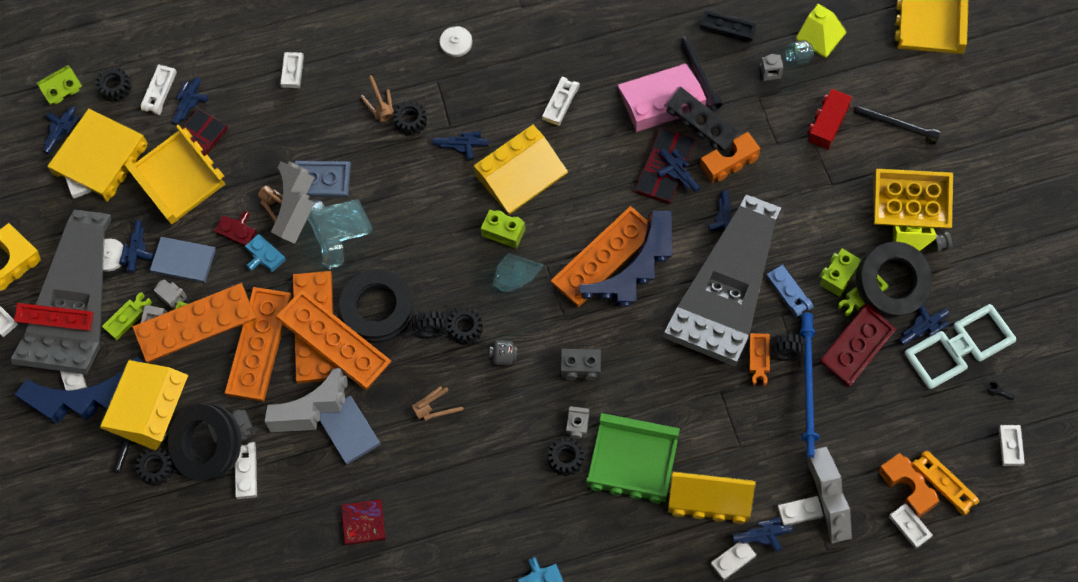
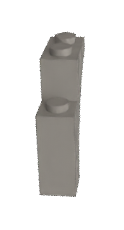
M281 161L278 169L283 180V199L278 218L271 232L295 244L315 204L308 200L310 196L306 195L314 177L308 175L309 170L290 161L288 164Z
M341 368L333 369L327 379L310 394L292 402L268 405L265 423L270 432L316 430L317 422L320 421V413L341 412L342 404L345 403L344 389L348 384L347 377L344 376Z
M827 447L815 449V457L808 458V467L816 483L823 505L829 538L832 543L852 539L850 508L842 493L841 476Z

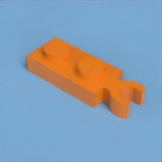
M750 333V373H755L752 378L753 386L756 385V380L759 378L763 380V386L767 384L768 379L764 373L770 372V334Z

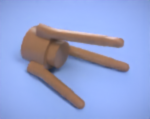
M369 76L379 102L376 110L363 95L360 98L373 113L376 120L379 119L381 122L388 121L393 117L394 113L390 90H386L387 105L382 101L373 76Z
M264 186L258 193V197L261 199L260 204L265 207L273 221L276 222L277 218L268 204L272 205L276 201L282 204L281 199H283V195L269 186Z
M438 387L425 398L412 405L418 418L424 417L425 421L433 417L462 411L463 407L429 414L432 411L429 403L448 391V388L442 390V387Z

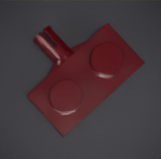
M244 210L238 220L223 215L214 230L217 234L243 246H246L254 239L257 233L256 229L245 224L250 213Z

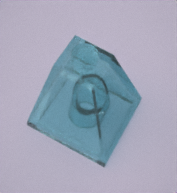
M508 253L497 265L493 286L501 291L511 292L533 281L542 270L544 264Z

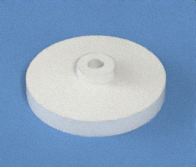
M451 27L442 33L440 46L442 51L449 56H462L471 49L472 37L465 28Z
M105 239L103 271H113L121 266L119 260L122 255L123 245L118 240Z

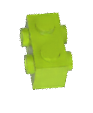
M69 65L37 82L49 104L61 102L64 96L77 93L82 86Z
M489 210L481 227L482 237L517 249L525 232V222L515 216H507L499 210Z
M841 249L838 254L834 253L830 260L831 265L829 268L825 267L819 276L822 278L820 286L840 297L856 274L861 259L844 249Z

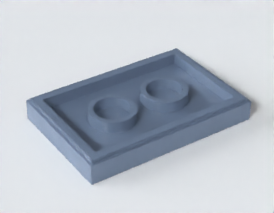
M295 161L296 165L309 170L308 175L314 177L306 195L310 197L348 198L350 162Z
M161 237L150 271L154 274L206 283L216 249L212 246Z
M352 396L345 399L341 412L320 413V422L346 465L381 445Z

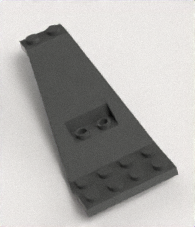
M747 194L745 195L735 215L676 308L664 331L663 338L736 366L750 335L774 225L780 214L781 207Z
M83 210L73 211L67 221L36 305L94 312L91 332L28 324L24 336L11 357L12 364L87 375L100 349L105 231L111 222L110 214Z

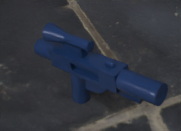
M195 77L192 84L183 81L181 91L176 98L177 100L182 98L171 122L173 125H179L180 121L185 119L189 110L194 108L199 101L208 102V95L196 94L201 82L200 78Z
M70 106L61 119L51 112L47 114L46 118L52 123L50 125L51 133L44 142V145H46L43 149L44 153L49 155L65 130L66 134L69 135L73 127L80 121L79 117H73L77 110L75 107Z
M481 131L461 132V136L464 137L433 139V145H441V148H455L458 152L466 153L467 161L474 159L472 147L489 146V139H480Z
M665 149L659 152L668 164V166L657 170L659 177L668 174L673 179H679L687 189L691 188L695 193L701 189L691 178L690 173L683 168V165L688 167L689 164L681 157L677 149L672 152V155Z
M728 191L721 192V199H719L720 212L717 214L716 223L708 224L710 232L723 228L725 231L732 219V208H730Z
M135 220L132 237H130V248L123 244L122 255L119 260L120 265H126V258H128V273L135 272L137 257L150 261L154 257L153 253L146 252V246L143 242L144 228H142V221Z
M922 305L917 309L920 316L916 318L914 326L903 333L904 336L899 339V343L904 346L914 338L922 336L927 330L931 331L928 335L932 336L938 331L949 327L945 320L938 325L942 319L949 315V311L944 308L930 317L926 308Z
M777 517L769 521L758 522V526L763 528L735 533L731 537L733 542L741 541L742 544L758 542L762 545L770 544L776 553L782 550L776 536L792 533V526H781L780 518Z

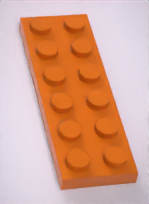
M630 206L551 280V284L579 308L587 299L576 296L575 288L583 284H595L608 280L632 258L643 244L647 230V220Z
M331 271L293 274L294 297L302 289L333 314ZM295 335L297 383L325 381L336 366Z
M240 283L132 327L145 360L149 363L256 320L243 284Z
M253 287L250 304L256 320L243 324L225 391L226 396L264 402L284 327L276 319V316L290 302L291 293Z
M302 289L276 316L280 323L334 366L341 368L344 374L364 390H367L391 363L388 357Z

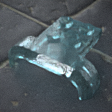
M319 199L310 200L315 204L307 219L322 249V265L327 268L340 266L344 258L341 241L371 234L373 228L359 199L324 207Z

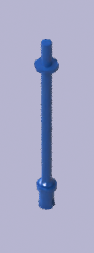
M803 313L801 314L800 336L805 339L806 433L801 435V439L806 442L807 457L814 458V441L819 440V434L814 433L811 338L815 336V329H813V314Z

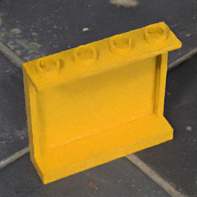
M897 0L896 10H899V15L896 16V26H899V29L896 30L895 41H898V49L964 54L967 46L968 0Z
M88 109L47 167L54 176L59 178L61 175L101 195L108 202L110 197L115 195L119 184L126 179L129 170L125 164L130 160L135 164L140 154L146 150L148 143L142 134Z
M179 125L176 126L179 131L135 164L131 160L125 164L171 224H174L225 185L222 180L224 177L222 172L218 168L214 169L211 166L213 161L210 157L202 155L201 151L203 149L197 141L193 143L190 140L192 135L186 128L182 130Z

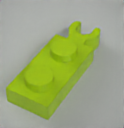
M877 274L878 285L882 292L888 289V284ZM857 287L847 293L846 298L848 300H842L838 308L840 309L843 306L849 308L845 312V316L850 315L854 307L858 311L863 308L865 303L861 299Z
M142 292L136 296V301L134 303L131 300L127 301L102 326L103 329L118 340L142 317V309L145 305L150 306L151 300L148 298L145 302H141L145 295Z

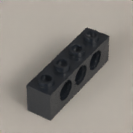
M681 86L675 89L664 104L667 108L666 111L674 117L677 115L682 119L680 122L687 128L691 126L696 130L695 134L703 140L706 138L710 141L709 145L715 150H726L738 134L736 129ZM683 104H687L689 106V112L687 114L683 113L681 110V106ZM698 115H701L704 119L702 125L696 122ZM713 126L718 129L716 137L710 132Z

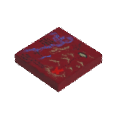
M381 499L341 505L345 545L386 540Z

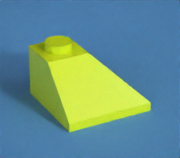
M818 4L807 17L796 37V41L801 42L806 47L807 45L804 42H807L809 49L826 59L844 37L846 30L833 12Z
M893 226V242L909 244L919 251L936 239L934 228Z

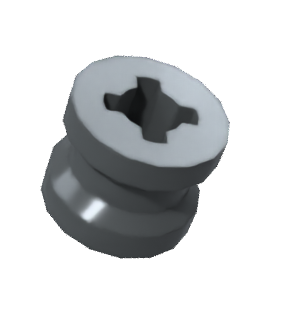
M947 230L942 231L941 234H936V239L931 242L935 252H940L944 248L951 249L953 245Z

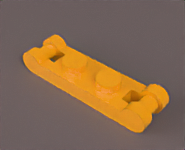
M925 450L921 454V458L912 463V467L942 493L962 515L965 516L970 511L969 508L971 506H976L979 503V499L929 451ZM926 463L931 465L929 469L924 466ZM962 495L966 498L964 503L959 499Z

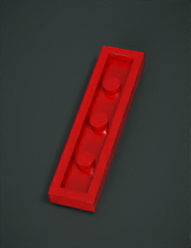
M17 303L14 322L91 332L94 312Z

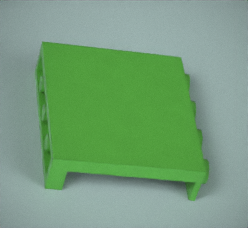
M601 413L592 463L587 478V487L594 491L607 490L614 495L627 494L633 499L647 498L653 503L666 502L680 428Z

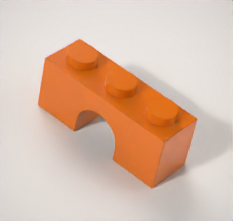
M749 132L732 140L731 150L734 152V156L724 157L716 149L701 158L700 167L712 183L722 181L728 174L738 172L744 165L757 161L761 148Z
M899 453L883 464L878 472L890 487L897 483H905L910 486L912 495L906 499L904 504H907L915 515L920 518L939 502L938 495L924 483V477L919 472L916 473L911 467L912 463L910 460Z

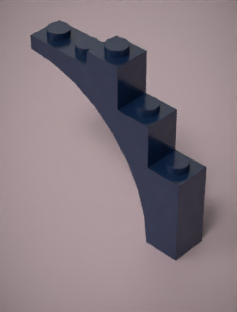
M671 211L650 212L648 214L647 230L643 244L630 265L620 274L608 280L577 286L575 288L576 296H581L582 299H592L593 296H600V299H611L613 296V304H619V307H630L631 304L636 302V281L639 285L649 284L650 281L655 279L654 259L655 262H667L673 256Z
M137 357L133 359V361L143 363V361ZM125 369L101 384L77 390L51 389L26 379L15 395L21 402L54 424L64 419L68 409L87 421L89 417L96 413L98 406L106 411L108 410Z

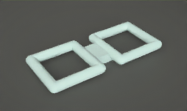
M988 304L954 323L953 327L959 334L949 340L943 331H939L905 351V356L927 388L933 389L965 371L968 366L962 358L964 355L971 352L977 361H983L1016 342V337L993 305ZM989 313L1006 339L980 352L963 327ZM940 340L958 366L932 380L914 354Z

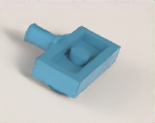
M259 234L245 246L246 250L254 258L246 265L250 271L260 264L273 272L285 261V257Z
M536 557L528 560L532 572L528 576L518 579L519 582H564L556 564L547 568H540Z

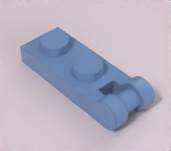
M783 265L766 275V278L795 317L800 316L803 311L813 308L811 300L805 296ZM800 301L801 304L796 305L795 302Z

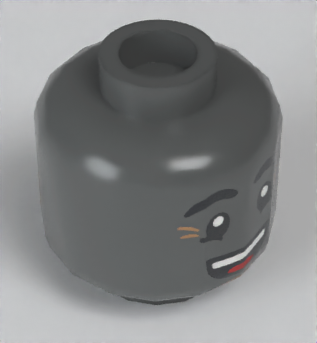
M496 340L493 346H489L488 358H492L494 365L510 366L513 361H516L517 346H514L512 341Z

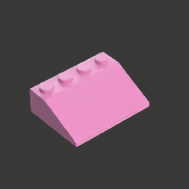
M687 64L618 85L636 132L679 119L677 115L675 117L670 115L664 106L665 102L679 86L706 106V97ZM687 104L681 106L682 112L685 114L689 112Z

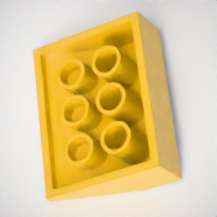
M531 125L474 165L475 176L508 214L514 212L568 173L548 141L534 125Z
M892 169L875 170L873 175L874 225L952 229L953 173Z
M129 360L100 428L157 450L162 442L188 375L170 367Z
M673 472L668 513H672L673 516L677 517L692 515L695 519L710 517L715 521H725L727 519L733 520L737 524H744L749 522L755 481Z

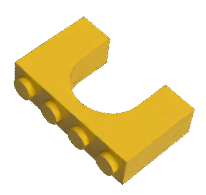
M9 223L0 229V247L10 256L7 265L0 270V291L6 289L11 282L22 277L27 270L35 267L41 261L38 250Z

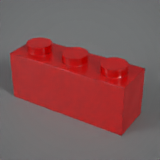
M831 89L829 95L825 94L821 103L823 107L817 110L814 118L816 122L815 124L811 123L807 134H810L808 142L829 150L850 107L852 96Z

